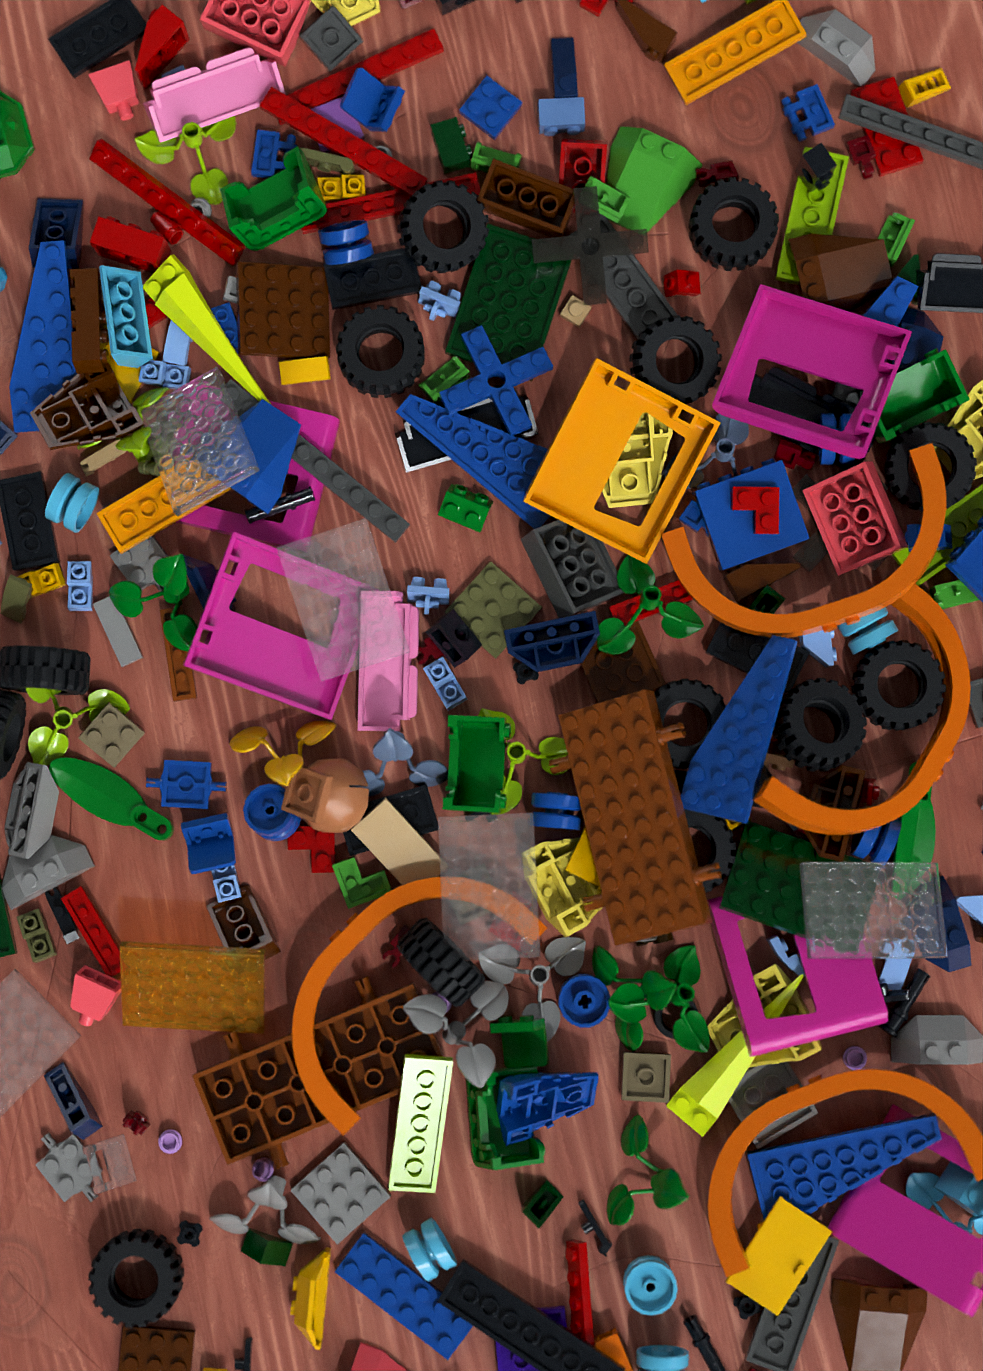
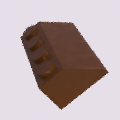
M493 158L477 202L479 204L483 202L485 206L483 211L562 241L579 191Z

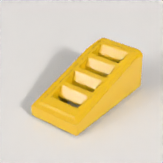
M942 68L906 79L898 88L905 106L910 107L948 91L951 86ZM934 77H935V79H936V81H937L939 87L936 86V84H935V82H934V80H933Z

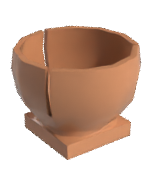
M341 758L320 759L308 767L302 766L292 777L289 785L286 787L281 810L301 817L315 830L324 833L347 832L360 823L368 807L369 795L368 788L348 786L366 787L368 783L363 771L351 761Z

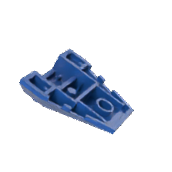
M262 399L206 441L191 461V464L209 476L212 475L245 497L251 504L269 514L282 495L283 485L288 474L289 464L295 450L301 424Z
M532 1073L508 1076L500 1080L496 1110L505 1145L508 1146L527 1140L534 1136V1131L545 1125L547 1129L554 1126L553 1121L564 1115L568 1119L593 1106L599 1078L598 1073Z

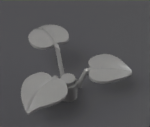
M577 937L555 939L548 944L544 952L546 960L551 964L547 967L537 965L532 970L516 968L520 963V957L516 949L510 945L500 944L480 951L478 956L481 968L493 982L509 984L513 980L515 972L529 975L530 982L538 986V1004L531 1003L527 1005L522 1012V1016L534 1015V1018H545L548 1042L558 1029L560 1011L553 1001L542 1003L543 984L548 981L550 976L549 970L553 967L562 976H571L577 973L584 961L586 941Z
M485 981L470 997L472 1005L478 1009L462 1023L453 1021L448 1025V1019L444 1017L447 1005L436 995L426 994L417 996L406 1003L403 1010L419 1031L425 1034H433L442 1028V1037L446 1043L466 1045L457 1051V1065L467 1080L476 1087L482 1088L494 1070V1053L484 1044L473 1046L472 1042L461 1039L466 1034L465 1026L480 1012L489 1021L496 1020L504 1014L509 1001L506 987L501 983Z
M271 1176L267 1183L248 1192L249 1199L255 1205L245 1219H240L238 1216L231 1214H219L209 1218L219 1228L227 1232L244 1234L249 1230L246 1224L250 1221L259 1205L268 1206L280 1210V1226L282 1228L278 1229V1234L285 1240L296 1244H311L321 1239V1237H317L313 1231L305 1226L286 1224L284 1209L287 1208V1201L285 1200L286 1197L283 1196L286 1180L279 1176Z

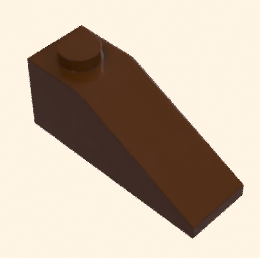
M618 0L616 10L641 51L644 52L648 59L662 63L675 43L678 32L627 0Z
M799 563L746 564L743 567L736 565L727 570L728 575L723 579L735 601L739 602L763 589L766 585L769 586L797 571L800 565Z

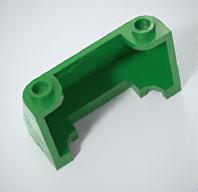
M298 146L283 156V164L286 169L249 189L241 182H232L220 189L229 229L249 250L258 251L320 219L327 212L324 198L308 161Z
M936 348L924 354L926 359L896 374L874 432L878 444L886 442L910 427L970 400L946 349L939 352Z
M448 715L447 727H450V733H453V735L449 734L448 784L445 791L450 793L446 794V798H443L442 810L501 813L502 808L505 809L507 803V795L503 794L506 737L510 738L511 724L507 723L506 718Z
M537 1067L494 1069L482 1088L476 1087L466 1078L471 1155L475 1166L494 1171L544 1163L545 1146L537 1137H531L508 1146L505 1145L496 1110L500 1080L519 1074L539 1073Z

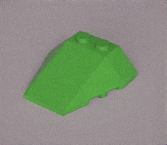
M620 127L610 150L607 185L630 197V200L618 223L609 218L607 219L644 236L678 202L686 191L694 185L696 170L702 168L703 164L685 147L644 128Z

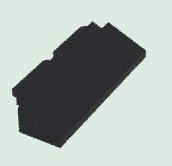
M935 253L931 260H927L928 270H917L919 310L983 313V263L980 256Z
M776 366L770 370L767 369L763 377L755 374L748 401L819 425L821 413H833L836 417L837 428L839 427V419L842 413H853L855 407L830 394H824L822 397L817 395L815 386ZM863 421L862 426L868 427L869 423ZM778 434L819 456L817 446ZM874 435L872 437L867 453L873 445ZM836 453L833 464L847 470L862 463L864 458H855L853 465H841L838 460V453Z
M504 384L494 386L493 388H500ZM527 395L520 396L518 398L532 423V428L514 435L523 439L537 435L538 430ZM489 398L457 412L460 415L508 433L493 401ZM442 402L436 403V405L445 408ZM403 420L405 430L395 433L406 473L451 460Z

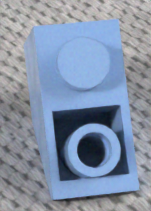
M822 630L799 636L800 647L809 651V655L825 668L833 666L834 661H837L836 648L832 647L831 638H834V630L826 633Z

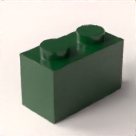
M457 117L431 124V135L444 175L470 167V159L473 157L470 145H465L463 139L466 137L463 123L459 124Z

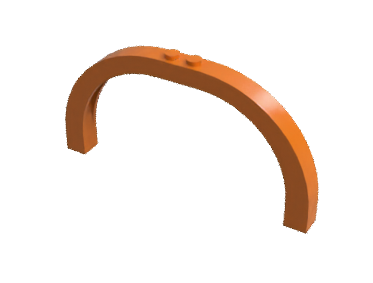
M930 443L909 450V459L919 484L923 503L922 525L915 545L905 561L891 576L869 590L798 613L770 614L750 610L729 600L708 582L694 559L684 527L661 534L673 569L683 588L704 611L725 625L745 633L764 637H772L774 635L788 638L822 630L824 633L837 629V625L843 623L847 625L855 624L860 621L861 617L877 612L903 596L924 574L937 551L944 528L946 489L934 446Z
M914 584L903 596L890 605L909 618L921 631L936 659L941 664L938 666L940 672L944 671L945 674L942 684L946 685V692L942 693L944 700L941 706L940 717L929 742L910 775L896 793L881 804L866 809L840 810L822 806L799 795L775 777L765 780L753 801L783 821L804 830L827 835H848L872 830L899 818L913 808L926 795L933 783L940 779L944 772L942 770L944 764L953 757V748L963 731L970 704L971 685L967 657L958 633L946 613L917 584Z
M462 877L426 878L401 885L387 892L370 904L359 915L354 913L346 921L348 926L342 932L338 929L329 938L331 943L316 959L300 988L293 1014L292 1042L296 1066L308 1095L326 1119L343 1136L361 1117L338 1094L327 1079L317 1055L314 1039L317 1003L334 969L388 916L411 904L432 899H454L478 905L501 918L531 946L547 927L520 901L492 885Z
M857 1069L841 1072L826 1078H822L820 1074L808 1079V1085L800 1087L799 1083L785 1088L787 1093L757 1108L733 1131L723 1146L712 1173L708 1198L709 1225L712 1240L726 1277L747 1270L750 1267L733 1217L732 1192L735 1174L742 1156L750 1143L764 1128L777 1119L849 1091L875 1089L898 1093L923 1104L945 1122L958 1139L976 1181L983 1179V1135L964 1109L946 1093L922 1079L892 1070Z

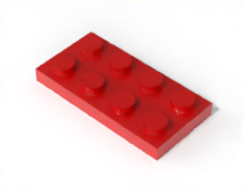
M895 77L865 85L850 92V95L908 115ZM862 127L864 135H869L876 156L873 161L879 177L922 164L924 161L918 146Z

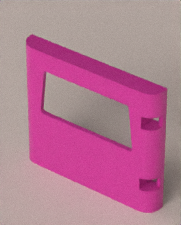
M760 284L712 407L717 413L725 417L851 458H864L912 331ZM759 359L772 361L862 390L863 394L845 429L838 431L749 402L748 398ZM886 359L895 360V362L892 365L886 363ZM863 421L871 423L870 428L862 426Z
M195 383L188 384L179 423L184 426V433L168 463L167 471L189 459L194 453H198L206 441L239 417L217 399L216 396L222 389ZM269 401L272 406L300 423L301 429L299 434L331 460L340 424L338 418L316 411ZM188 412L194 413L191 423L185 422ZM291 459L288 474L298 476L299 478L294 492L311 486L315 501L297 506L296 510L293 511L291 509L287 510L282 523L261 519L249 524L246 515L205 505L176 523L227 535L236 532L261 543L308 553L324 485Z
M232 532L183 666L319 717L332 720L360 643L361 591H379V589L239 533ZM228 561L234 563L230 574L225 573ZM250 564L339 598L340 601L327 647L229 609V605ZM203 629L209 631L205 643L199 642Z
M722 896L707 899L712 918L711 925L749 1057L888 1022L887 1007L864 933L855 956L793 934L815 1007V1013L766 1019L738 927V921L745 919V917L719 909Z
M892 1104L883 1123L916 1116ZM940 1130L942 1139L927 1148L973 1173L959 1141ZM886 1169L883 1170V1173L845 1193L827 1227L832 1230L831 1234L956 1309L974 1317L983 1300V1285L979 1288L972 1284L978 1271L983 1274V1237L980 1239L883 1184L880 1178Z

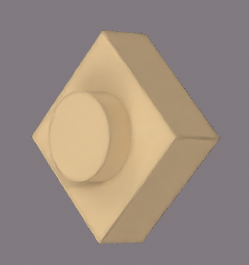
M572 295L562 310L560 317L580 328L592 307Z

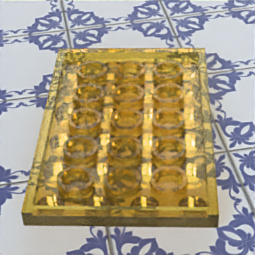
M121 942L120 964L123 1026L234 1032L237 1030L239 1033L264 1034L265 949Z

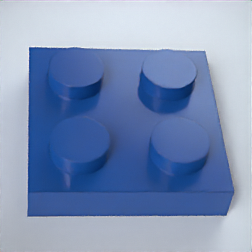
M486 76L459 109V114L495 140L522 107L523 102L489 76Z

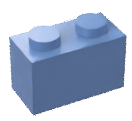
M584 97L538 99L539 134L555 136L558 133L577 135L584 132Z

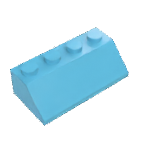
M101 265L99 270L111 356L118 366L139 368L153 359L141 272Z

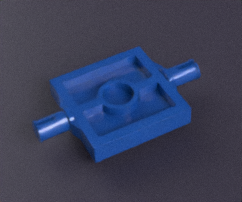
M164 760V770L161 778L147 777V782L155 783H146V787L160 788L162 794L161 807L209 809L212 791L226 792V787L217 786H227V782L213 781L211 762Z

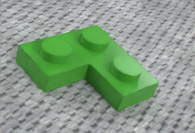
M354 856L332 864L348 909L379 898L392 890L385 870L362 877Z

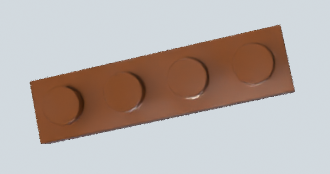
M183 606L178 608L176 616L179 614L185 615ZM173 608L160 610L162 630L164 622L171 620L170 615ZM163 631L173 702L196 699L197 692L193 669L183 666L188 652L174 647L166 639Z

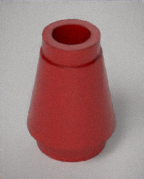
M160 212L154 213L150 218V222L157 232L164 235L163 237L167 243L173 245L182 238L183 231L178 223Z

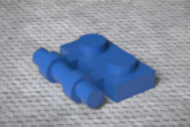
M818 84L796 92L797 102L792 103L789 97L781 100L784 107L782 111L785 117H788L792 125L790 129L792 134L796 135L798 142L807 139L804 132L806 129H810L812 136L834 128L835 123ZM802 110V113L806 119L801 122L799 121V118L796 114V112Z
M257 129L251 171L252 177L270 178L275 175L276 171L286 169L283 162L277 161L278 152L284 151L286 154L297 147L295 144L296 136L289 134L287 135V142L280 141V132Z

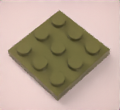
M490 561L444 613L447 614L454 609L481 642V647L496 659L507 647L504 630L526 626L542 607Z

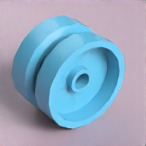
M66 473L58 481L49 497L45 509L46 519L54 523H61L63 521L66 529L74 533L79 532L93 513L99 497V487L89 482L81 485L79 477Z
M886 607L861 617L860 621L855 624L847 625L843 623L837 626L843 637H849L858 632L859 636L848 643V647L853 655L866 648L869 650L887 640L886 637L899 631L893 620L878 624L877 621L888 614Z
M432 1217L421 1223L420 1230L422 1235L413 1228L402 1235L413 1263L428 1282L439 1276L438 1264L445 1270H449L457 1265L456 1257L449 1242Z
M645 1255L637 1257L629 1263L624 1271L622 1282L626 1298L632 1308L641 1314L651 1316L662 1314L669 1309L676 1299L678 1288L676 1278L667 1262L657 1256ZM648 1283H653L651 1284V1288H647L646 1285Z
M670 1345L639 1347L636 1350V1363L641 1369L638 1371H685L683 1369L689 1365V1352L682 1347Z

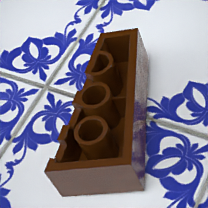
M98 268L70 269V278L75 287L70 288V297L74 311H71L73 330L76 331L71 332L73 365L77 374L105 372V363L109 362L105 343H109L108 329H106L107 322Z

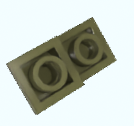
M10 575L4 590L0 614L22 623L26 617V604L31 598L32 584L23 578Z
M39 908L17 917L23 939L27 942L34 963L58 955Z

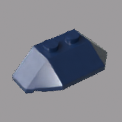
M907 308L898 327L910 330L912 334L897 373L926 359L924 354L936 348L940 352L944 338L924 311ZM889 360L888 363L893 365L895 360Z
M183 555L187 576L204 609L219 569H216L213 564ZM235 596L229 605V609L234 612L236 608L233 603L237 601Z
M596 611L504 630L508 653L537 673L583 663L600 635Z
M944 876L922 881L907 910L920 956L947 972L972 966L970 942L956 898Z

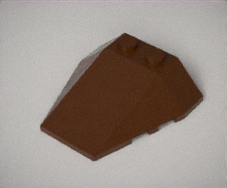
M807 234L788 239L792 260L796 265L802 297L851 312L882 293L893 281L884 239Z
M105 363V372L81 373L74 376L70 381L66 380L58 392L54 395L50 394L30 412L50 450L124 437L145 426L135 407L131 406L118 384L109 363Z
M832 1278L831 1305L835 1314L848 1371H903L926 1313L928 1291L918 1285L903 1284V1288L865 1285L859 1284L856 1280Z

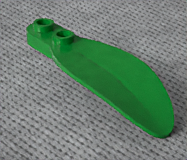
M57 758L50 763L49 771L55 783L73 801L88 812L114 824L134 826L156 840L165 841L173 835L174 825L171 820L148 807L138 791L117 774L99 765L76 758ZM145 813L147 818L142 822L140 816ZM165 825L166 831L161 834L159 828Z
M917 761L914 762V763H912V765L910 766V768H909V775H910L911 771L913 770V768H914L915 764L917 763ZM932 786L913 808L900 816L902 825L895 845L891 877V895L897 900L904 899L919 886L932 861L936 833L934 810L931 803Z

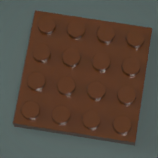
M237 262L238 355L287 358L328 356L329 359V292L324 267Z

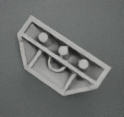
M836 9L802 17L800 23L807 36L797 43L857 87L864 86L875 72L872 35Z
M27 762L24 766L25 769L20 772L13 783L4 831L9 847V855L29 859L51 837L59 790L47 765Z
M51 835L50 839L29 859L9 856L2 882L4 897L10 909L13 910L95 867V864L85 845Z
M915 1015L897 1032V1038L891 1037V1062L919 1065H968L983 1063V1035L964 1015Z

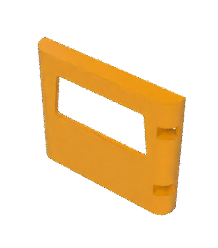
M595 358L533 477L523 502L647 564L721 422ZM618 376L629 381L625 389L614 385ZM682 409L692 414L688 422L678 418ZM646 412L683 436L685 440L641 525L637 526L597 511L594 506L642 413Z

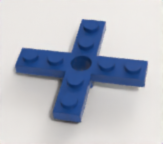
M482 325L461 334V339L479 375L439 392L440 399L448 415L489 398L493 401L510 437L532 428V423L513 387L553 370V364L544 347L501 364ZM492 377H498L503 380L504 385L500 388H493L488 384V380Z

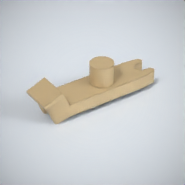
M121 439L114 441L80 462L86 477L126 452L116 448V444Z

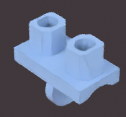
M432 280L426 287H421L418 303L424 305L423 310L430 312V320L434 321L437 315L442 318L448 315L456 319L460 306L461 293L459 291L450 289L447 296L440 294L441 285Z
M413 577L411 585L407 587V602H414L416 607L424 608V614L429 615L430 608L439 609V604L449 605V588H447L446 579H434V587H425V578Z

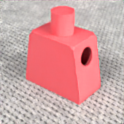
M130 60L88 74L109 113L118 111L122 121L133 118L134 115L131 107L139 104L135 72Z
M84 965L75 974L70 1005L73 1010L81 1013L79 1023L84 1026H91L94 1020L101 1021L111 1010L125 983Z

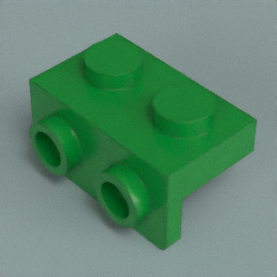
M451 484L446 491L438 516L481 532L493 501L482 493L475 494L468 491L463 485Z

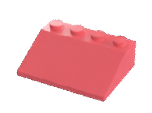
M209 0L200 17V21L204 29L244 48L249 47L255 53L267 59L270 58L285 67L295 48L311 0Z
M873 461L860 463L802 490L838 576L909 547Z

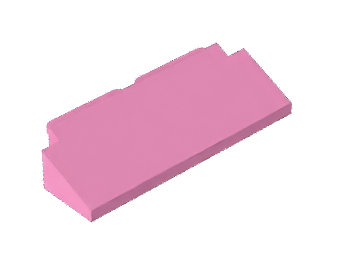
M247 47L208 61L206 63V70L200 71L198 67L193 66L154 80L152 82V89H150L153 100L144 102L143 105L157 139L161 143L182 134V128L186 123L194 122L199 127H205L260 107L261 102L271 87L285 94L276 61L270 58L260 61L259 55L253 49Z
M361 591L358 731H387L389 728L394 731H400V720H410V718L417 715L418 669L416 666H412V659L418 656L419 609L413 606V604H403V592Z

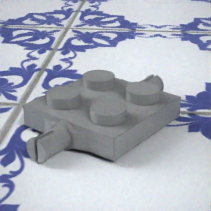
M151 536L123 554L116 550L110 555L125 578L136 583L141 588V591L154 584L159 591L163 590L164 586L156 583L152 570L157 560L169 556L154 536Z
M50 1133L41 1138L49 1151L36 1164V1167L61 1199L65 1202L81 1191L90 1203L97 1198L98 1195L91 1188L90 1184L103 1169L79 1138L73 1134L58 1144L51 1137Z

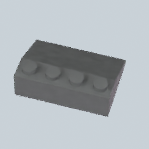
M561 520L536 528L520 539L559 618L581 614L624 593L618 586V572L602 541Z

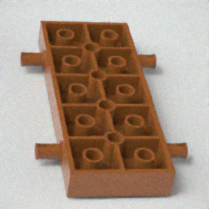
M646 689L558 715L568 755L554 760L551 759L549 766H556L550 768L553 774L572 769L602 891L599 894L583 897V903L593 902L584 906L586 912L602 907L606 908L615 946L712 923L703 881L721 878V871L711 873L713 870L720 869V866L716 862L698 867L667 741L686 736L685 731H679L685 729L683 724L680 722L663 728L655 693Z
M368 976L362 979L365 988L361 979L354 983L362 999L360 1005L314 1023L315 1046L321 1067L333 1088L356 1112L395 1095H400L405 1054L444 1057L435 1033L425 1034L419 1031L403 1010L406 1003L419 996L414 982L378 997V995L375 996ZM236 1030L222 1036L231 1055L229 1059L198 1071L192 1077L227 1165L260 1151L268 1150L275 1166L274 1168L277 1170L289 1164L281 1145L283 1142L330 1122L316 1107L302 1083L295 1062L292 1033L247 1051L243 1049Z

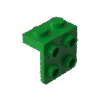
M523 1015L519 1016L520 1019H512V1016L499 1017L497 1022L490 1024L491 1033H501L504 1065L507 1068L548 1065L549 1057L545 1018Z

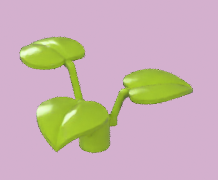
M235 116L205 127H199L194 122L186 123L182 128V134L179 135L178 142L175 137L160 143L154 130L135 138L136 145L141 154L156 164L171 162L174 159V150H178L183 141L188 147L195 148L203 174L196 175L191 181L190 188L195 198H204L212 205L220 204L223 201L220 189L228 185L227 177L217 168L207 172L199 146L203 141L202 136L208 137L210 135L215 141L229 139L236 130Z
M168 387L151 389L135 399L132 406L137 408L136 410L142 421L143 408L151 406L169 390ZM144 426L124 438H115L116 440L121 439L116 444V448L128 451L129 453L132 452L138 463H140V461L146 459L151 449L148 442L150 441L149 436L152 433V429ZM101 441L81 444L77 448L79 450L80 448L91 447Z
M26 688L30 698L37 703H45L51 697L54 709L56 710L53 717V722L56 726L54 730L48 726H41L34 729L29 736L28 747L33 763L48 766L53 760L61 758L66 753L69 744L68 737L58 732L60 728H68L72 724L73 718H77L84 712L90 711L89 718L92 722L109 702L126 714L130 710L129 704L120 694L112 690L98 689L89 694V706L73 713L70 708L58 705L55 695L59 694L61 690Z
M484 708L480 710L478 716L506 718L507 723L511 724L510 738L506 737L507 757L511 763L507 779L504 777L503 794L507 795L506 808H502L501 813H490L492 815H501L512 810L522 797L521 784L511 780L515 764L522 763L526 756L529 755L536 759H541V767L545 772L551 775H561L568 770L553 774L550 768L556 766H549V761L567 756L568 753L565 740L559 737H549L541 741L539 744L540 755L526 750L525 746L520 742H507L515 734L513 719L503 712Z

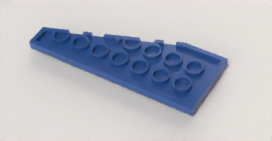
M64 240L40 242L9 386L14 433L39 431L30 412L50 394L54 395L58 392L66 380L70 381L77 375L72 362L71 332L75 331L73 330L71 320L73 308L70 297L66 241Z
M412 394L396 410V413L530 527L533 529L539 528L550 517L549 514L523 502L526 491L548 450L547 448L535 445L522 438L510 437L508 433L472 418L470 419L457 412L448 415L445 408Z
M774 635L771 637L690 762L681 793L684 809L744 824L748 823L753 799L798 643L795 639Z
M931 1113L748 1151L747 1156L763 1219L765 1220L780 1196L806 1214H811L827 1202L836 1200L838 1196L848 1190H853L883 1173V1170L902 1162V1159L915 1152L918 1153L939 1141L942 1137L936 1114Z

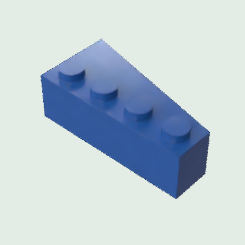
M899 276L895 277L862 316L898 327L919 286Z

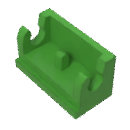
M477 142L471 159V169L488 173L493 158L519 168L522 156L519 153L514 155L482 146V143Z
M591 175L578 197V202L616 223L619 222L630 200V197Z
M893 212L892 216H888L878 239H884L890 267L897 261L915 222L914 219Z
M454 356L424 382L420 383L419 387L431 402L436 404L441 401L439 392L467 380L470 377V371L457 356Z
M960 580L936 585L929 589L931 597L942 609L979 600Z

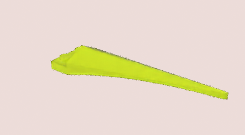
M170 255L144 283L143 289L167 317L258 401L263 399L271 404L228 340L188 269L175 255Z
M803 974L799 975L763 1009L766 1019L779 1018L803 979ZM742 1030L696 1072L666 1105L702 1137L718 1119L755 1056L749 1057Z

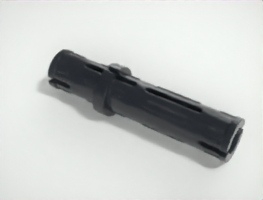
M310 486L292 494L291 492L286 493V496L279 498L274 505H278V507L273 508L269 514L265 512L259 513L262 510L256 506L246 509L245 514L249 524L257 520L289 509L292 511L296 510L297 506L315 501V496ZM301 497V498L298 499V500H295V501H292V502H289V503H287V504L282 505V504L285 503V502H288V501H291V500H294V499H297V498Z
M695 1314L691 1315V1320L687 1317L683 1324L693 1339V1346L698 1348L709 1370L726 1371L710 1342L709 1334L705 1333Z

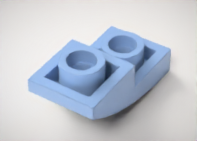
M172 320L170 321L162 361L185 366L188 361L190 342L193 340Z
M150 360L141 366L139 382L187 391L191 368L189 366L167 364L164 361Z
M68 562V610L92 611V562Z
M443 657L423 668L447 711L468 700Z
M235 864L211 870L218 903L242 897Z
M774 935L766 939L775 955L787 968L798 976L803 974V977L805 976L800 957L796 953L786 954L789 949L783 938L779 939L778 936Z
M892 937L885 955L883 968L878 978L879 984H888V989L890 990L902 989L913 957L915 944Z

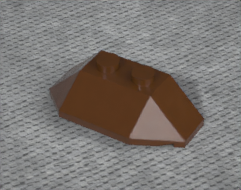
M841 765L814 783L810 801L834 809L858 810L866 771ZM804 830L819 857L843 863L852 834L827 835Z

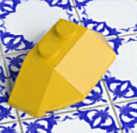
M326 1247L301 1268L298 1276H294L293 1291H297L296 1300H292L290 1315H295L294 1324L316 1350L321 1349L323 1341L331 1248Z

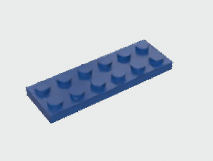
M363 1232L335 1270V1273L447 1360L473 1327V1325L437 1302L442 1294L439 1289L426 1281L421 1275L365 1232Z

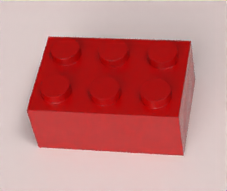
M111 216L106 218L98 217L90 239V244L98 256L153 274L172 252L163 234L154 230H150V233L143 231L140 226L128 223V226L121 224L118 219Z

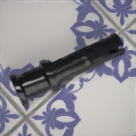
M917 968L914 976L905 988L909 989L910 999L897 1001L895 1006H890L888 1022L878 1025V1027L897 1038V1031L902 1023L908 1020L910 1008L931 976Z

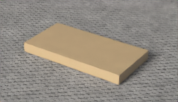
M386 797L361 819L360 823L351 828V831L402 885L416 880L437 877L449 867L445 860Z

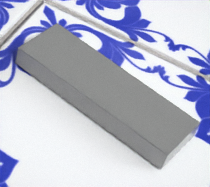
M110 596L94 603L95 611L121 667L144 658L125 616L116 609Z

